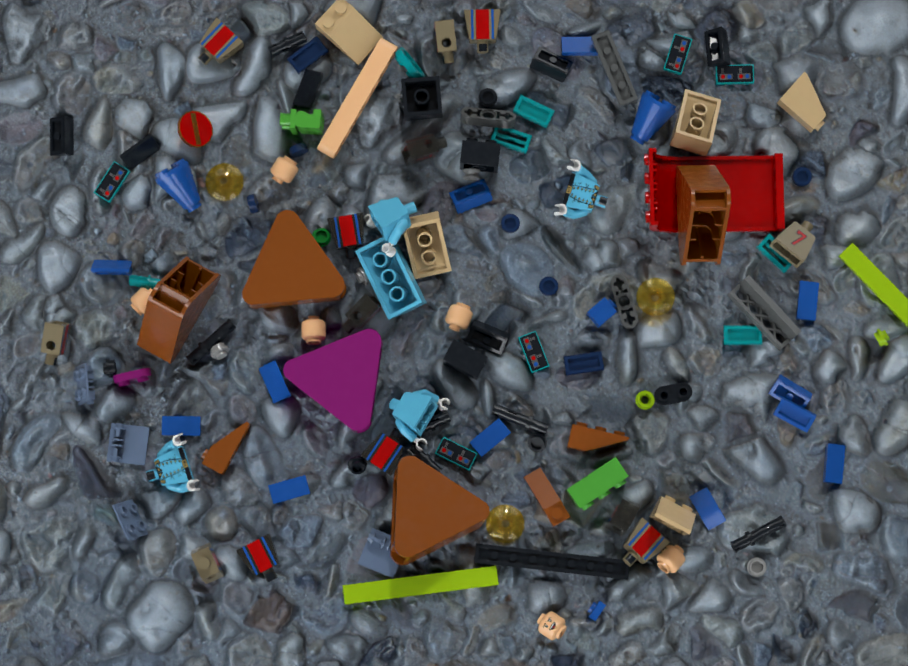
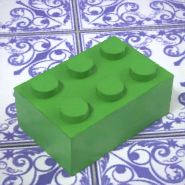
M615 457L565 491L577 509L582 508L586 510L595 504L593 502L595 498L598 497L600 500L611 493L609 489L612 487L617 489L627 482L625 479L629 476Z

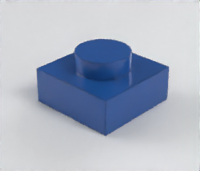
M599 600L597 603L593 602L588 609L590 613L588 617L596 621L606 605Z

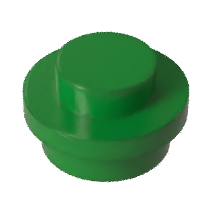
M318 228L312 233L320 247H325L329 244L331 235L328 230Z

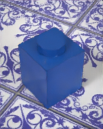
M604 297L586 315L600 328L617 313L615 310L617 306L611 299L607 300Z

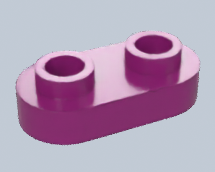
M151 368L114 375V384L123 387L130 385V381L137 380L138 383L148 381L149 377L152 376Z

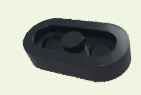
M684 382L661 386L654 392L655 402L661 406L685 402L692 396L691 386ZM682 388L686 390V395L684 396L679 393ZM662 392L667 393V399L661 398Z

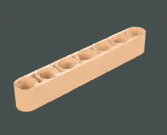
M383 38L378 41L317 147L318 151L333 159L337 156L394 58L398 46Z

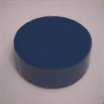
M298 143L289 148L292 158L300 157L309 151L306 143Z
M799 167L792 174L794 184L799 187L808 185L812 179V173L806 167Z
M248 195L247 203L252 214L260 212L256 195Z
M507 214L502 218L501 228L504 232L511 234L519 229L520 220L516 215Z
M545 277L540 281L539 290L545 296H552L558 290V282L553 277Z

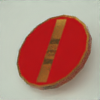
M192 110L184 113L178 121V133L185 144L190 147L200 148L211 141L213 127L205 114Z

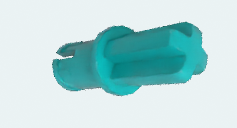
M130 275L129 285L144 287L149 290L150 288L153 289L161 279L151 278L150 275L148 277Z

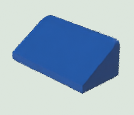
M561 37L562 56H598L591 37Z
M485 179L449 192L458 214L492 201V195Z
M94 260L91 272L98 275H132V261Z
M276 360L259 368L274 404L292 396Z
M781 374L768 393L779 401L784 397L803 408L807 406L813 395Z
M826 444L823 482L842 484L845 445Z
M707 487L689 497L708 531L726 521Z

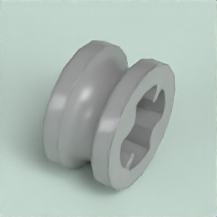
M463 169L465 173L463 180H480L478 176L480 173L479 169Z

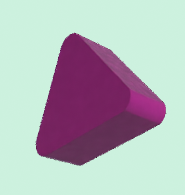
M374 329L362 330L287 361L284 365L283 373L292 384L349 429L356 433H363L370 428L372 423L383 346L381 336Z

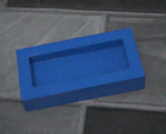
M799 281L796 319L816 320L818 282Z
M784 397L781 398L773 412V415L806 433L817 416Z
M162 416V436H175L183 433L181 436H201V416Z
M498 418L469 443L483 457L511 432Z
M306 475L268 485L273 504L311 494Z

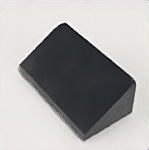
M722 26L704 31L708 66L731 65L727 31Z
M539 46L531 61L530 68L563 83L573 62Z
M305 69L293 105L311 111L323 79V73Z
M66 116L50 118V156L74 155L73 118Z
M149 134L123 152L120 158L132 170L159 151L160 146L152 135Z
M474 320L466 341L502 355L510 334L481 321Z

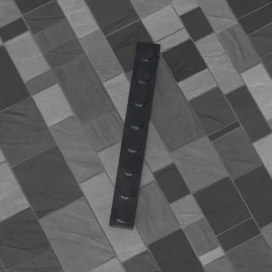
M476 543L474 563L628 580L630 568L621 559Z

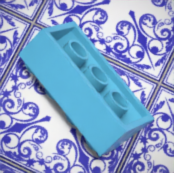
M381 237L355 252L388 320L410 312L427 302L398 243L393 246L396 248V254L393 257H389L382 251V245L389 243V241H385Z

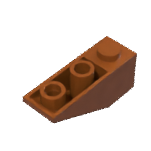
M576 422V425H571L566 448L587 452L628 441L629 437H626L624 432L614 430V433L606 432V428L595 426V429L588 428L586 423Z

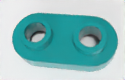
M400 47L395 52L396 61L407 69L406 74L409 78L425 76L415 60L403 47Z

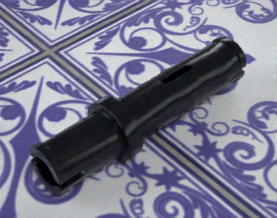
M228 318L205 341L199 342V346L186 358L195 366L206 354H210L209 351H211L210 349L214 345L220 343L237 327Z
M495 403L491 415L525 427L527 431L530 429L544 436L549 424L533 419L531 415L528 417Z
M780 515L778 518L751 532L747 531L742 537L731 541V547L737 553L749 545L754 546L755 542L786 527V522Z

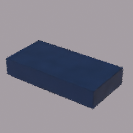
M316 36L288 57L287 60L296 72L301 74L329 51Z
M602 351L563 357L566 376L604 370Z

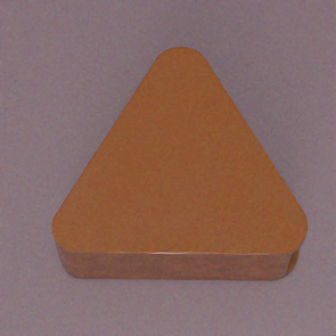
M715 165L676 166L680 264L686 265V262H714L715 265H720L731 206L730 187Z
M291 210L281 211L275 218L243 288L242 297L251 308L258 309L341 300L346 294V284L343 277L299 216Z
M186 256L153 288L147 300L137 346L171 364L177 357L211 297L221 275L210 271Z
M403 457L399 461L393 476L390 547L392 560L398 565H408L479 529L489 516L490 509L488 504L417 457Z

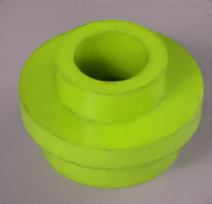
M877 329V332L873 334L881 347L884 345L888 346L887 341L890 340L885 330Z
M644 390L636 395L635 403L640 409L647 410L654 405L655 399L651 392ZM642 397L648 398L647 404L642 403Z

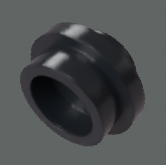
M490 88L483 89L478 97L480 104L484 107L494 106L497 102L496 92Z
M110 358L106 359V363H103L104 374H108L109 378L117 375L115 360H110Z
M534 433L528 438V447L534 452H541L546 448L547 440L544 435Z
M361 456L351 458L347 464L348 469L353 474L363 473L367 466L366 459Z

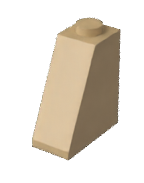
M804 72L779 99L777 104L811 133L814 129L818 131L825 124L823 119L826 117V113L808 74Z

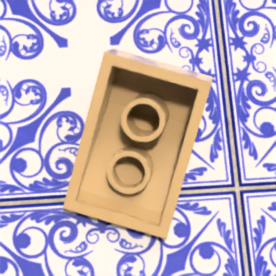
M336 0L315 23L316 29L358 66L371 53L378 41L383 38L346 0Z
M685 89L670 146L706 156L712 145L721 99Z
M435 211L409 217L411 226L404 232V238L415 279L452 271L439 212Z
M668 495L659 497L649 517L682 535H690L696 514L692 513L693 509L685 504L682 507L675 504L676 500Z

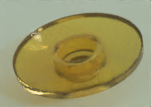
M221 163L210 169L206 176L205 184L207 191L213 198L220 201H229L240 194L244 181L237 167L228 163ZM226 178L227 183L221 184L220 180Z
M650 278L640 285L636 298L643 312L651 316H660L672 308L675 301V293L672 286L664 279ZM653 294H656L658 296L657 301L652 300L651 297Z
M499 505L490 511L486 519V529L495 541L510 543L521 536L524 530V518L521 512L514 506ZM503 520H507L509 522L508 527L505 528L502 526Z

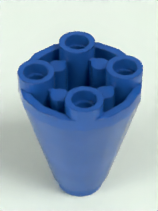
M648 90L643 92L631 130L632 135L630 136L631 139L642 145L676 112V106L664 99L660 102L659 99L661 97Z
M182 158L170 165L172 169L168 170L166 168L155 174V181L184 210L187 209L188 213L201 206L199 202L201 199L190 165L187 160L185 161Z

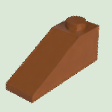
M245 422L212 445L209 450L206 449L201 457L203 460L202 464L224 475L251 424Z
M541 468L524 476L552 527L570 518L569 513Z

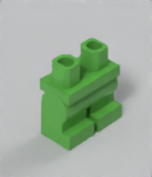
M291 109L290 114L280 113V126L284 130H291L293 135H299V132L309 135H323L325 117L321 109H314L313 114Z

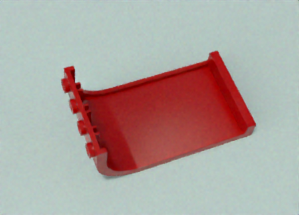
M649 148L647 154H644V165H647V173H644V183L648 184V192H645V204L648 203V211H645V222L649 223L650 230L678 233L675 174L676 166L715 165L729 185L731 206L726 232H782L785 229L783 153L762 156L673 157L656 154L657 148Z

